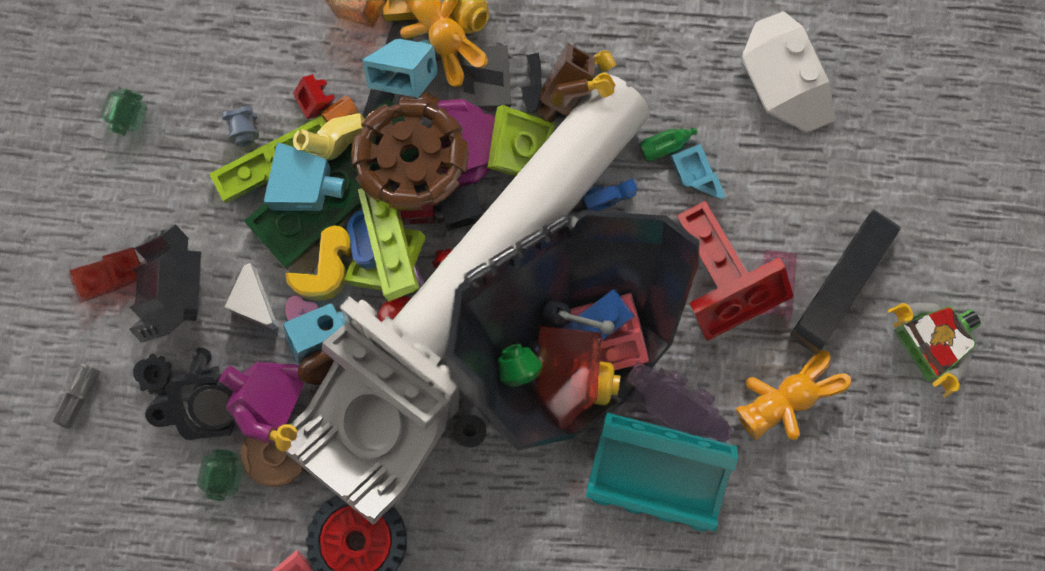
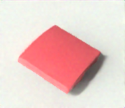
M631 293L621 295V297L635 317L580 357L581 363L584 360L608 362L614 366V370L649 362L643 332ZM595 303L571 308L572 315L579 316Z

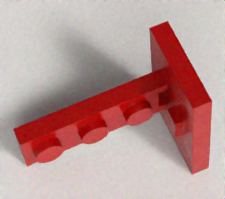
M706 201L677 215L681 226L700 240L699 257L717 289L689 303L706 341L794 297L786 267L780 257L749 273L746 271Z

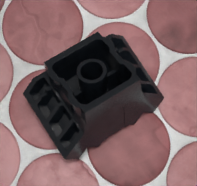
M175 224L164 230L162 229L158 233L149 235L134 248L144 260L132 269L137 275L135 304L130 309L140 320L129 330L141 343L169 335L183 321L197 320L201 251L188 250V237Z

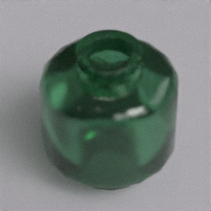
M120 86L118 91H109L100 113L103 121L109 123L107 129L126 136L127 131L135 132L140 130L148 110V105L143 101L144 96Z
M214 449L211 454L203 456L196 484L202 491L206 492L205 497L215 501H223L226 496L238 493L244 464L238 459L239 455L225 449Z

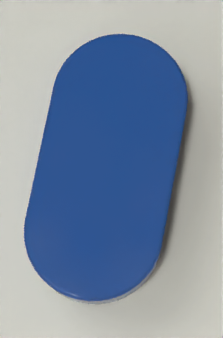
M361 210L350 218L347 225L352 257L360 267L373 269L377 266L364 213Z

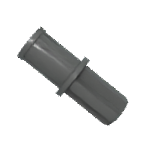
M80 363V367L69 388L64 389L63 392H66L53 418L55 424L70 429L84 402L89 401L87 396L98 374H100L99 370L91 368L85 380L84 377L90 366Z

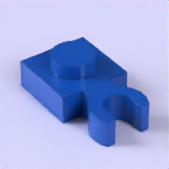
M634 179L627 180L615 187L613 185L604 188L603 185L594 187L586 192L587 196L583 197L582 207L587 211L605 210L616 205L619 201L636 196L638 188Z

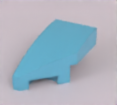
M701 144L670 156L683 186L717 199L726 197L716 172L713 173Z

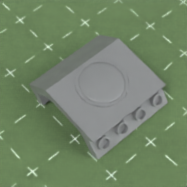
M345 323L322 343V351L330 356L334 362L308 407L289 424L297 429V439L295 441L291 440V448L285 451V453L369 522L374 524L391 507L396 509L444 432L449 400Z

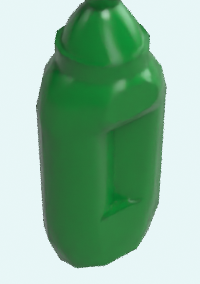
M694 127L691 130L683 128L668 129L644 139L639 143V147L645 161H654L680 150L691 136L696 135L698 131Z

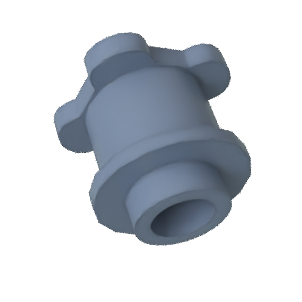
M246 106L222 113V119L226 120L230 130L228 135L229 142L235 143L238 147L252 145L254 140L259 137V131L255 129L253 122L257 119V114L253 112L252 107Z

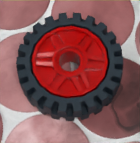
M336 495L321 505V508L315 512L312 517L313 520L308 526V537L306 538L307 556L311 560V566L314 571H397L404 560L407 550V530L402 516L394 507H391L380 519L372 524ZM356 531H360L365 536V545L359 551L352 549L349 544L350 536Z

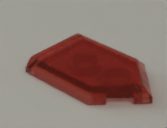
M540 326L538 358L542 362V369L539 376L536 377L535 393L559 427L564 430L573 422L574 418L597 400L602 332Z

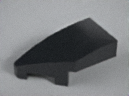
M539 52L526 55L531 85L521 87V94L527 113L536 112L541 101L542 72Z

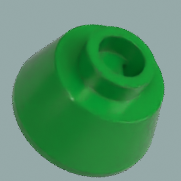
M515 344L502 351L503 355L499 358V381L501 383L514 387L528 383L539 376L542 362L528 347Z

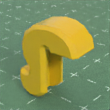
M330 226L321 232L317 275L285 273L287 284L300 297L306 300L322 301L332 299L343 291L347 283L344 280L347 270L341 260V256H352L351 241L347 231L340 226Z

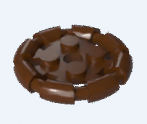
M421 99L398 100L399 104L389 107L385 104L379 107L362 122L361 126L363 129L359 135H355L352 143L351 163L352 167L357 170L358 176L356 180L359 185L376 202L381 200L389 204V208L396 210L416 211L422 210L421 206L430 203L436 205L442 202L455 191L459 185L458 179L461 174H465L468 166L469 148L468 142L463 140L461 134L463 132L462 127L454 117L447 113V110L442 107L437 109L430 106L431 103L429 101ZM401 116L404 117L405 122H404V121L397 122V123L393 126L392 121H391L392 119H395V118H398V117H401ZM425 118L433 121L430 129L422 125ZM374 135L382 138L378 146L371 142ZM450 139V147L442 149L441 142ZM408 149H415L419 152L418 159L411 163L403 161L401 156ZM378 163L380 170L370 171L369 165ZM442 166L449 168L446 175L439 174ZM390 182L399 187L395 192L387 189ZM426 182L429 190L417 194L414 186Z

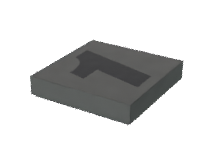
M508 45L479 47L485 52L488 59L486 66L483 68L471 65L460 52H457L456 55L462 67L464 79L459 87H453L448 83V100L465 99L482 110L497 109L501 105L511 108Z

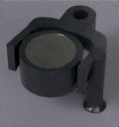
M197 348L193 351V361L187 373L171 378L167 387V393L158 394L149 403L145 412V418L148 423L155 427L175 425L179 434L186 440L231 436L235 426V419L227 411L226 405L233 391L219 382L222 375L219 374V366L204 369V366L211 361V353L205 348ZM185 385H195L188 401V412L192 420L199 426H196L190 420L185 410L182 399V387Z

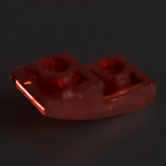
M134 247L104 255L99 262L69 270L68 275L79 302L92 300L136 282L137 274L132 269L140 264Z

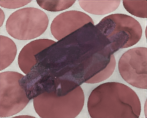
M640 362L636 363L627 379L642 393L643 402L648 412L680 432L700 437L706 433L720 442L731 439L733 435L732 427L729 426L725 418L718 414L720 411L714 403L716 398L701 387L697 391L687 385L689 380L674 369L669 373L663 368L657 371Z

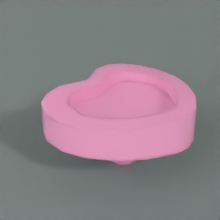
M292 296L288 299L285 306L288 321L318 309L319 306L314 302H305L300 296Z

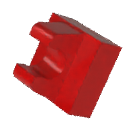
M313 74L302 77L293 92L306 119L317 117L320 111L329 107L335 99L333 94L325 96L322 92L327 85L326 80H316Z

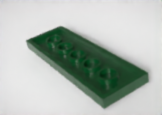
M387 98L376 109L385 104L387 107L395 104L389 98ZM403 116L391 120L393 126L397 122H405ZM374 135L371 142L378 146L382 138ZM352 143L337 158L328 160L331 167L330 177L345 179V191L342 198L325 195L323 208L320 211L270 210L264 203L244 220L287 270L320 242L322 231L330 226H339L362 206L358 189H361V186L356 180L358 173L351 163ZM415 149L405 150L401 159L411 163L419 157V152ZM378 163L369 165L370 171L380 170Z

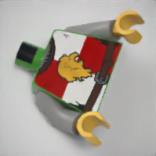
M901 303L888 309L887 312H893L898 319V322L893 324L894 327H897L894 329V332L927 382L937 379L932 385L934 387L939 384L943 386L945 390L944 398L959 390V382L963 378L972 359L970 350L976 345L969 332L981 326L978 315L969 309L958 316L951 306L941 308L936 303H911L908 305Z

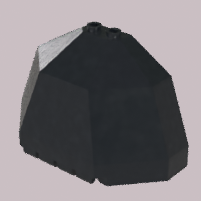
M587 210L578 213L573 219H567L564 215H560L544 225L542 231L537 229L516 242V248L511 245L488 260L489 266L483 262L463 275L464 282L458 285L454 293L446 350L451 381L517 451L573 439L606 416V413H610L622 405L672 345L699 265L700 240L666 215ZM612 290H616L620 296L631 293L643 332L649 362L614 370V375L620 376L618 396L611 395L608 404L598 405L580 402L576 397V393L571 392L574 367H580V359H577L559 374L553 375L535 349L561 329L544 323V307L549 301L556 300L565 303L571 309L595 303ZM521 344L522 347H528L542 362V369L539 376L532 381L519 386L509 387L499 381V358L503 355L502 351L507 347Z

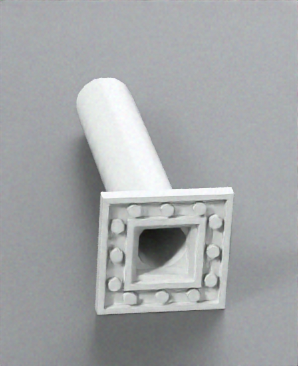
M610 75L616 84L614 87L615 92L612 95L602 98L595 89L591 91V95L583 97L393 320L387 316L383 322L379 321L375 317L377 312L363 300L357 303L351 297L340 307L345 323L449 400L447 417L450 419L459 409V388L451 381L448 367L443 365V363L447 360L446 350L455 289L460 283L464 282L463 275L483 262L489 266L488 260L511 245L516 248V242L537 229L542 231L544 225L560 215L566 217L646 122L650 115V109L646 101L632 86L627 87L626 82L618 77Z

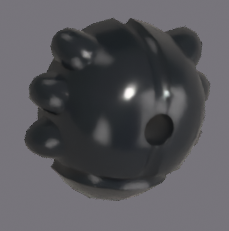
M150 354L146 360L138 361L133 368V376L139 382L140 390H148L150 394H154L156 391L163 393L165 386L170 381L172 363L165 362L164 356L157 358L155 354Z

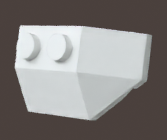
M784 11L756 22L741 59L766 113L797 127L798 130L804 133L835 122L830 82L804 27Z

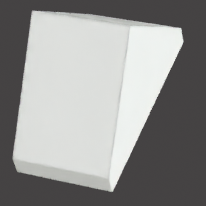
M251 263L244 265L226 302L225 308L231 313L269 329L279 328L257 269Z

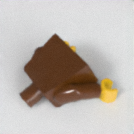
M567 43L543 84L540 97L543 103L537 114L544 120L553 122L559 112L568 116L580 97L591 95L592 90L596 89L602 98L612 95L615 92L614 87L616 84L612 77L605 73V71L616 65L611 53L607 50H602L592 57ZM598 64L600 70L604 73L597 75L593 79L594 65Z

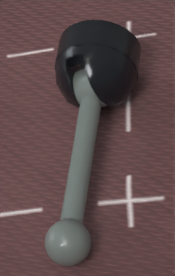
M549 301L543 310V321L551 327L561 328L567 325L568 321L601 329L605 334H610L614 330V324L611 321L598 322L572 315L569 306L560 301Z

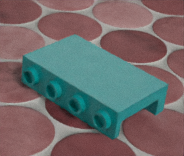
M606 413L587 484L586 497L599 505L608 506L612 504L624 507L626 511L633 514L646 513L654 515L663 522L673 523L677 521L688 524L697 531H717L718 515L731 471H735L738 462L737 446Z

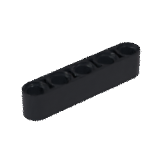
M875 209L870 212L789 335L791 339L815 355L820 353L892 244L901 226Z

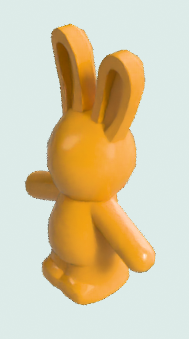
M403 0L420 22L403 27L400 31L401 37L410 39L429 33L430 44L441 55L445 75L451 86H461L464 79L463 70L456 55L457 52H460L471 65L477 68L486 66L488 59L485 52L466 38L464 29L459 23L449 18L459 0H444L443 3L441 0Z
M821 350L818 355H813L800 373L785 378L778 390L755 377L747 378L746 386L761 396L748 405L737 407L735 411L739 422L754 441L760 439L781 420L783 421L787 437L790 440H797L800 436V431L794 411L807 410L818 399L843 393L850 388L851 377L842 373L814 383L829 367L831 358L828 351Z

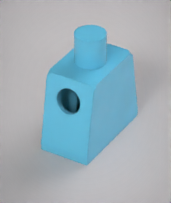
M396 39L362 60L369 89L418 98L424 92L438 71L435 50L428 39H422L420 42Z
M277 143L264 202L270 210L320 211L323 208L325 195L337 198L343 197L345 179L330 177L331 167L326 159L282 143Z
M328 304L283 323L285 339L297 363L300 364L305 357L322 349V343L345 324L342 311L337 313L334 306ZM329 327L331 330L324 331L321 328Z

